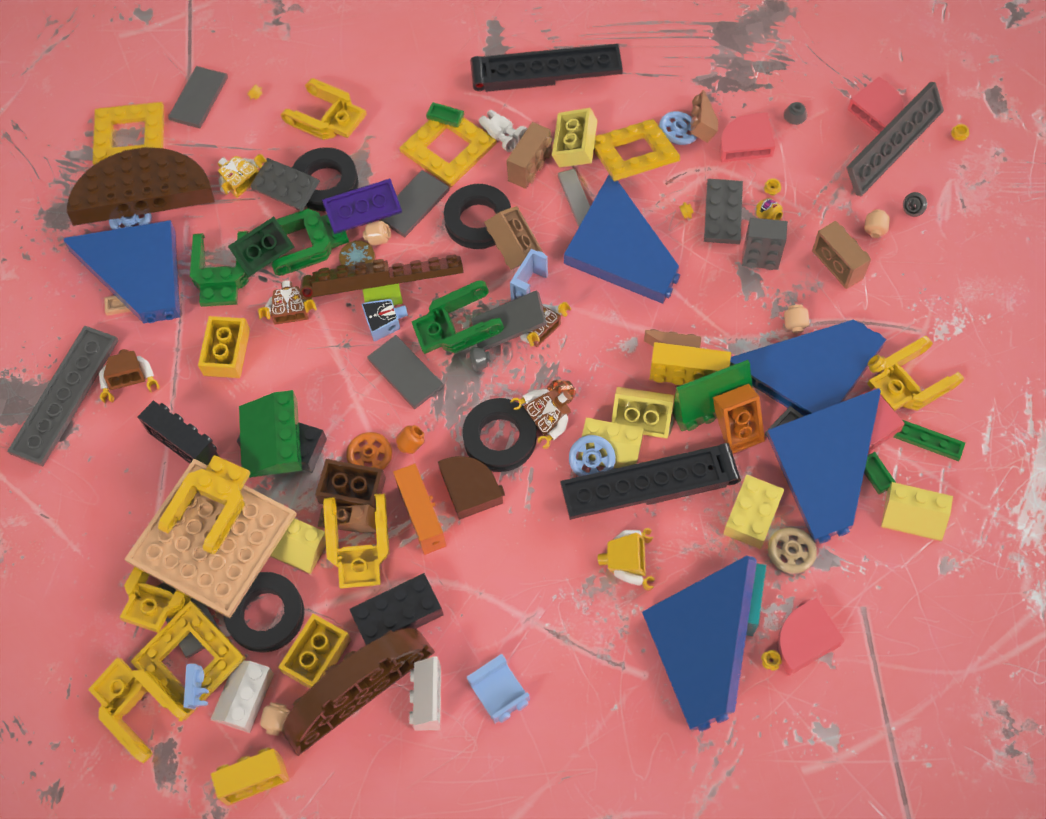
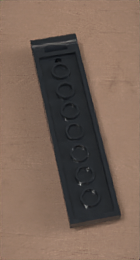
M619 43L482 57L474 56L470 59L473 89L475 91L485 90V92L555 85L557 80L623 74Z
M725 443L562 480L560 485L568 516L571 520L642 503L650 505L735 485L741 481L730 445Z

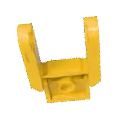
M311 78L305 85L306 90L311 95L333 104L321 118V121L287 108L284 109L280 116L288 125L326 140L336 137L337 134L348 138L367 113L365 109L352 104L348 92Z
M924 336L887 357L885 368L880 371L879 375L870 379L867 385L872 390L880 388V395L894 411L901 407L918 411L959 386L965 378L957 372L951 377H945L924 391L920 390V387L901 366L925 353L933 345L932 341L927 336Z
M214 455L205 470L200 469L187 474L162 515L158 529L169 534L176 522L180 521L198 491L201 495L225 505L203 544V550L214 555L221 547L245 506L241 489L250 476V471Z
M385 493L374 494L376 499L375 523L377 546L363 545L343 547L339 549L336 501L335 498H324L327 559L338 567L339 588L381 585L380 565L390 554Z
M134 566L124 584L129 601L121 613L120 619L121 621L159 633L167 617H175L192 597L179 590L172 594L170 591L146 584L150 575Z
M118 657L88 689L101 703L98 719L131 755L142 763H145L153 753L124 722L122 717L137 704L148 691L163 708L168 709L179 718L178 721L182 722L190 714L188 709L184 708V705L152 672L145 670L133 671Z

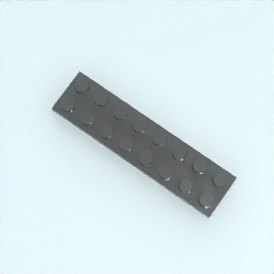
M929 82L846 167L857 196H863L944 112L936 82Z
M84 325L7 451L9 454L42 467L45 465L118 343L117 337Z

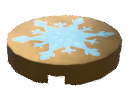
M352 241L342 247L339 253V260L341 265L354 266L358 262L373 263L375 253L372 246L367 242Z

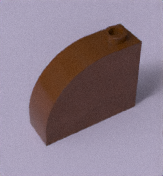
M465 456L449 457L438 461L440 472L459 520L503 504L504 489L502 485L497 484L491 470L482 462Z

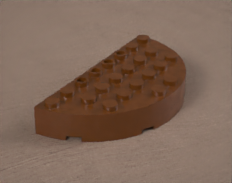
M142 147L124 150L111 155L88 169L71 190L67 202V214L72 225L76 226L122 218V216L130 217L134 216V214L142 215L214 203L215 199L205 171L193 159L170 149Z
M407 628L395 632L392 630L388 631L383 637L371 642L360 650L349 652L341 663L330 666L325 672L326 675L315 683L303 697L298 698L293 703L294 707L283 724V735L298 756L409 673L411 669H414L415 662L427 659L434 654V649L419 630Z

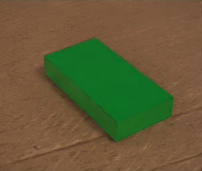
M432 102L426 113V119L457 128L464 117V111Z
M876 452L869 454L864 474L880 495L888 490L892 482H896Z

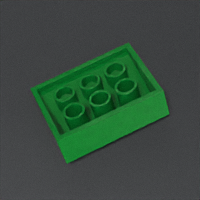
M749 360L676 387L672 414L682 432L686 430L692 431L698 425L703 423L710 424L715 421L717 416L713 397L747 384L752 387Z
M294 391L274 392L240 405L241 467L250 471L251 474L248 478L302 471L298 402Z

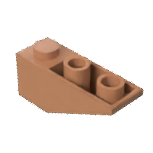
M702 90L692 100L690 133L708 143L718 132V119L706 92Z
M656 329L645 330L644 341L653 347L654 342L696 348L701 346V336H696L695 334L685 335L673 331L661 332Z
M372 506L336 507L338 530L359 533L376 532V509ZM321 508L318 527L325 528L324 508Z

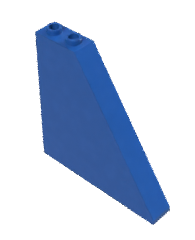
M608 174L564 253V264L663 304L666 298H670L673 284H677L679 281V265L618 180L613 181Z
M171 220L64 238L69 251L143 324L180 318L176 231Z
M853 319L732 356L730 366L749 360L753 387L785 407L789 408L791 406L801 415L806 416L843 402L869 367L868 361L881 351L886 339L880 333L870 330L863 323Z
M880 388L767 430L769 442L809 534L815 543L818 541L820 544L828 542L832 536L837 534L839 537L850 533V529L853 527L881 393Z
M747 555L642 611L690 730H699V732L711 728L710 724L716 721L717 723L724 722L729 719L728 715L735 712L757 565L755 557Z

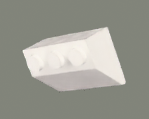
M431 657L415 662L414 669L410 670V681L414 682V690H410V703H413V711L409 713V723L413 724L415 731L440 730L441 665L438 657Z
M243 661L229 675L210 720L250 733L274 676V672L270 667L252 661Z

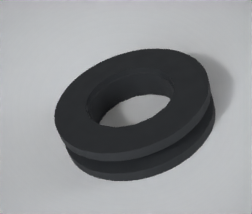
M322 147L310 150L300 156L292 166L293 169L310 176L314 172L325 168L335 169L342 175L341 180L336 186L328 190L315 189L305 206L309 209L326 211L322 202L323 199L358 189L359 180L355 164L349 155L339 149Z
M471 184L458 189L448 198L444 207L445 227L451 239L469 249H485L496 245L493 237L488 233L487 227H468L462 223L460 216L465 209L474 205L488 206L496 214L509 209L511 204L506 195L499 189L487 184Z
M506 398L490 399L478 404L467 415L463 425V441L468 456L482 462L493 472H506L520 467L531 457L536 446L535 422L523 405L519 410H514L520 403L516 401L510 403L511 400ZM500 419L510 421L519 430V438L515 445L506 450L497 451L489 449L482 443L480 434L486 424Z
M259 572L231 618L223 615L224 623L230 635L242 647L254 652H271L284 647L298 634L304 620V603L296 587L286 577L272 572ZM271 593L282 599L284 614L275 627L266 631H256L246 625L244 611L254 597Z

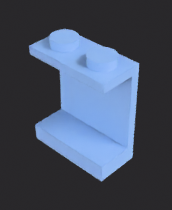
M531 249L510 281L511 301L530 293V284L527 282L533 273L547 278L548 256L543 252Z
M500 654L467 676L468 683L494 723L506 721L511 717L510 713L516 709L520 711L529 704V693L524 691L508 667L503 654Z

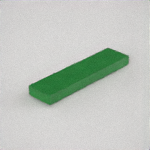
M902 420L905 423L902 431L893 436V438L958 462L961 459L966 444L963 441Z

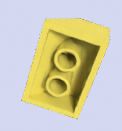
M617 387L611 422L644 429L643 435L668 439L674 395Z
M586 417L582 437L597 435L606 439L615 451L616 460L613 469L637 464L644 429ZM587 443L586 449L595 448L594 443ZM604 448L599 450L602 457L607 456ZM579 452L578 460H582L583 452ZM593 454L588 456L590 460L596 459ZM602 462L598 465L605 467V465Z
M892 482L886 493L881 527L942 541L951 514L953 496Z
M294 518L270 557L311 574L326 547L325 531Z

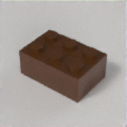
M326 459L315 496L319 504H323L324 498H335L336 507L370 505L376 509L374 494H382L386 477L383 469Z

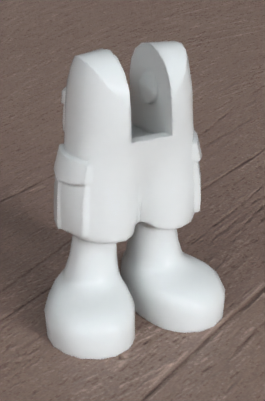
M489 110L487 112L488 118L482 116L478 120L489 135L502 142V147L505 151L512 152L528 128L520 126L515 130L510 120L493 110Z

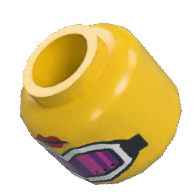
M772 198L761 200L756 206V216L760 219L781 220L783 216L782 206Z

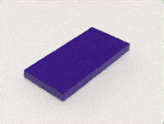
M391 179L322 200L334 234L402 213Z

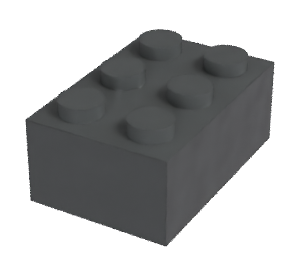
M750 218L743 246L742 266L778 270L787 239L788 221Z

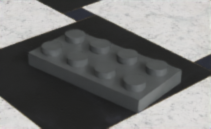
M267 158V162H264L250 188L299 211H303L320 181L313 176Z
M707 179L704 242L740 244L743 181Z

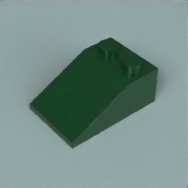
M273 216L230 244L228 248L248 277L295 248V246Z

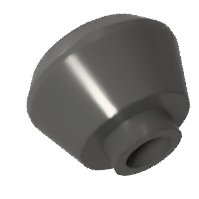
M800 102L791 103L784 111L785 120L793 125L805 122L807 119L805 106Z
M912 192L904 198L903 209L907 215L918 217L926 211L927 200L923 194Z
M478 347L470 349L473 370L480 372L488 367L487 363L491 362L489 351L485 352L484 348Z

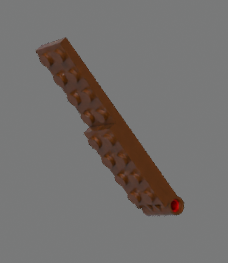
M455 254L448 255L442 259L433 257L423 262L414 260L410 264L405 265L403 263H396L392 267H389L388 260L376 259L373 263L367 264L365 262H358L354 266L339 265L335 269L321 268L316 272H312L313 276L305 275L301 279L300 296L305 300H310L318 296L464 273L461 257Z

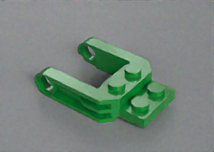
M310 209L276 219L286 235L306 228L312 247L274 260L272 262L275 275L283 276L328 260L332 248L349 243L346 232L334 234L327 214L320 216L319 212Z
M238 231L237 240L249 232ZM203 233L193 234L190 278L194 286L200 290V306L237 305L238 289L243 288L248 283V275L237 259L235 267L205 268L203 239L205 236Z
M475 281L432 301L427 315L411 321L424 354L440 347L445 351L455 354L503 331L504 326L501 319L494 318L484 323L482 321L457 333L449 316V313L484 298L489 293L484 281Z

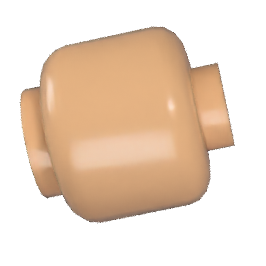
M876 209L867 214L864 228L865 232L871 237L879 238L888 232L890 218L886 212Z
M383 221L372 222L366 225L363 237L371 246L387 243L391 237V231L388 224H385Z
M791 305L784 312L786 329L792 330V333H801L809 326L808 310L803 305Z
M270 702V706L264 707L260 725L262 728L267 729V734L279 735V731L282 732L283 724L290 713V710L286 709L287 705Z

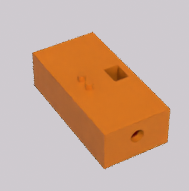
M416 463L393 471L397 487L424 555L446 547L444 533L433 508L436 504L430 501L433 499V496H428Z

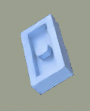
M186 664L184 708L195 710L199 706L208 705L207 701L199 699L203 693H209L208 689L201 688V682L204 680V671L200 665Z

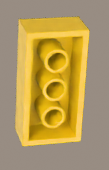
M654 342L649 380H654L657 383L670 382L675 385L689 383L730 367L731 352Z

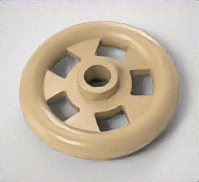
M795 527L782 528L772 535L768 543V554L772 563L784 572L792 574L801 573L809 569L815 562L817 555L815 542L802 529ZM789 535L798 536L797 541L789 540ZM778 541L784 542L782 549L776 547ZM807 544L809 552H803L801 545ZM790 548L794 549V550H795V553H794V554L790 553V552L788 551V549H790ZM783 555L789 561L784 563L779 557ZM801 557L804 562L797 565L794 560Z

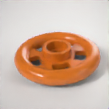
M362 433L349 443L346 451L347 462L364 466V462H372L373 468L384 470L391 461L392 446L387 438L379 433ZM366 440L368 444L361 448L359 444ZM375 441H378L382 445L379 448H377L375 445H373V443ZM368 450H371V454H366ZM359 452L361 459L355 460L354 453ZM379 453L384 454L382 461L376 460Z

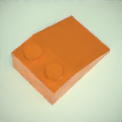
M749 384L713 397L717 420L724 441L730 445L732 454L765 442L760 397Z

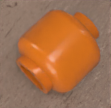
M416 425L405 426L396 436L397 447L402 453H415L425 441L424 432Z

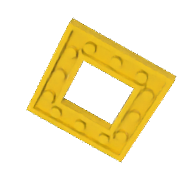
M156 102L95 109L92 164L95 165L101 160L124 150L142 147L163 148V103ZM145 122L143 145L112 148L113 125Z
M464 117L458 128L428 120L399 149L405 156L449 187H452L497 144V140ZM446 129H449L469 143L450 163L427 148Z
M654 119L645 120L635 125H629L625 128L595 136L594 151L613 181L680 161L679 153ZM645 139L653 152L623 161L615 147Z
M189 601L130 661L137 670L152 672L183 705L185 687L162 663V660L190 632L214 657L203 670L204 680L201 682V688L208 689L209 693H203L199 698L201 701H205L246 659L192 601ZM188 709L190 714L184 720H186L195 710Z

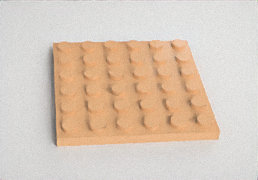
M193 459L124 560L224 616L231 618L297 514L292 509L244 485L241 493L245 506L221 547L214 555L204 551L203 544L225 505L201 495L198 491L180 521L176 522L169 534L159 530V521L187 474L207 468V465Z

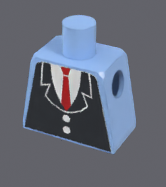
M391 299L362 304L374 342L400 329L398 319L408 316L405 305L394 308Z

